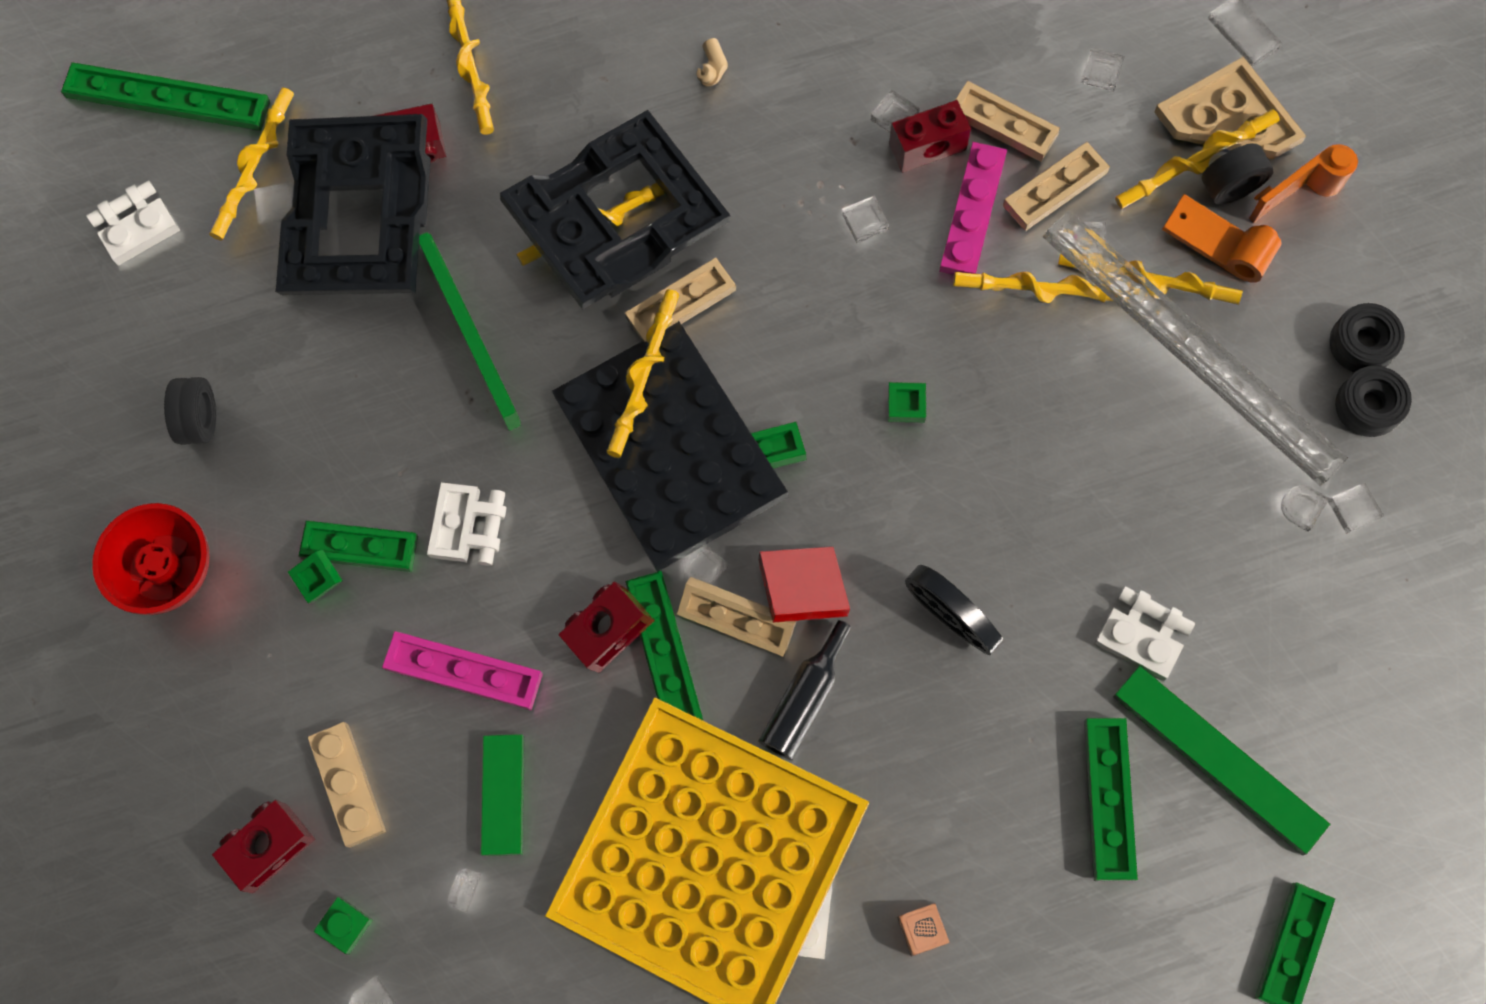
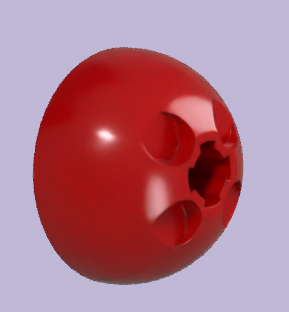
M162 503L139 505L117 516L100 535L93 554V576L101 594L117 608L138 615L167 613L187 603L203 585L210 563L209 546L202 528L182 509Z

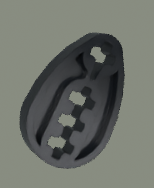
M918 565L905 579L906 587L925 609L984 654L991 655L1003 641L1001 634L975 604L937 571L925 565Z

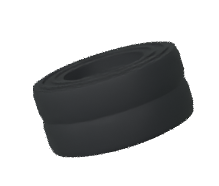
M1252 143L1235 148L1216 159L1205 169L1201 178L1212 200L1218 205H1224L1244 198L1260 188L1270 179L1274 171L1262 147Z
M1375 303L1358 304L1348 309L1333 326L1329 340L1330 349L1337 362L1352 372L1367 366L1387 367L1402 350L1405 332L1400 319L1390 309ZM1368 331L1372 333L1376 339V345L1368 347L1361 344L1357 337L1358 332Z
M1367 366L1355 371L1341 385L1336 395V412L1341 422L1350 431L1365 437H1378L1391 432L1406 418L1411 408L1412 396L1408 384L1397 372L1383 366ZM1367 393L1378 395L1382 400V409L1373 410L1367 407L1364 402V395Z
M175 378L166 387L164 415L169 436L174 443L180 445L205 444L210 442L214 436L216 428V403L212 387L205 378Z

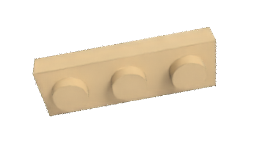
M970 81L966 82L955 99L958 100L969 125L1040 162L1044 159L1060 131L1059 127Z
M1085 142L1005 198L1003 207L1024 231H1027L1106 175L1110 166L1088 142Z
M714 258L625 312V316L641 341L646 342V334L654 324L655 314L658 313L667 289L679 293V298L672 315L673 320L668 326L670 327L678 321L683 324L736 291V284L719 260Z
M690 577L685 585L677 615L782 657L788 649L797 622L773 623L769 607L693 577Z
M342 722L309 736L308 740L345 847H353L386 833L349 725L346 722Z

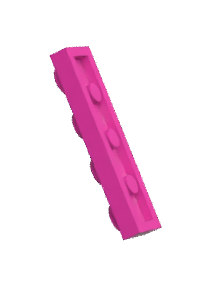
M977 142L972 143L939 272L954 275V272L976 274L1007 149Z
M394 631L382 666L384 670L530 711L532 710L543 673L539 670Z

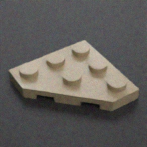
M1244 57L1161 102L1154 111L1174 139L1204 145L1205 141L1217 130L1236 131L1245 121L1250 122L1269 110L1274 109L1279 115V122L1257 133L1255 138L1226 148V150H1233L1246 144L1255 143L1262 147L1266 157L1269 159H1275L1298 146L1306 137L1301 128Z

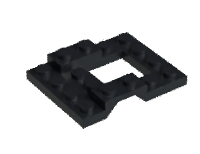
M649 110L589 142L570 164L548 176L531 175L500 192V201L582 310L608 294L611 298L617 296L670 264L673 255L729 223L731 217L726 208ZM639 160L676 209L622 240L588 195L609 184V177L612 174Z
M423 114L289 119L286 156L294 179L292 208L281 220L275 292L280 295L416 293L420 227H426L431 163V158L425 154L427 118ZM383 189L378 255L318 256L320 230H327L330 191Z

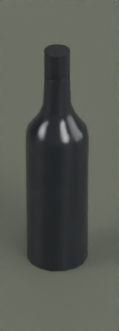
M838 620L822 649L815 656L804 660L800 664L758 740L765 748L783 758L793 760L834 685L835 658L851 629V626L846 622Z

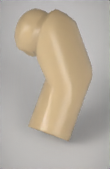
M711 38L702 45L708 62L703 64V69L698 68L696 73L698 80L704 86L718 84L728 68V62L719 41L716 38Z

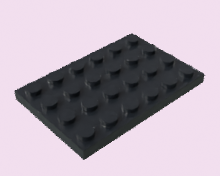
M679 321L665 330L659 347L661 355L665 357L664 362L654 363L651 367L643 390V397L648 406L644 412L635 416L633 432L629 433L620 458L607 454V449L615 430L614 424L624 413L632 392L626 382L627 370L636 360L645 356L649 345L648 342L641 341L552 390L556 401L657 572L789 498L784 484Z

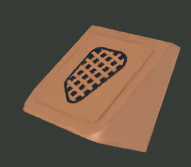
M935 903L897 917L911 957L950 943Z

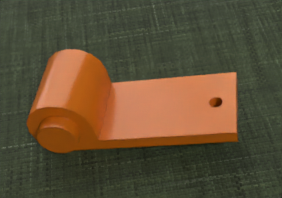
M1342 144L1327 147L1275 188L1269 185L1258 193L1254 199L1259 202L1249 219L1255 223L1304 184H1307L1315 193L1324 197L1338 194L1357 168V155L1351 148Z
M1186 194L1182 195L1161 229L1237 278L1250 283H1256L1262 279L1282 244L1277 231L1267 225L1252 226L1244 232Z

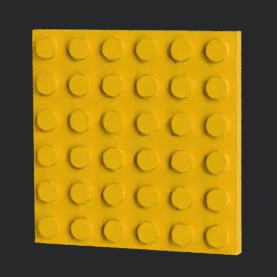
M654 697L545 917L710 1004H776L870 802Z

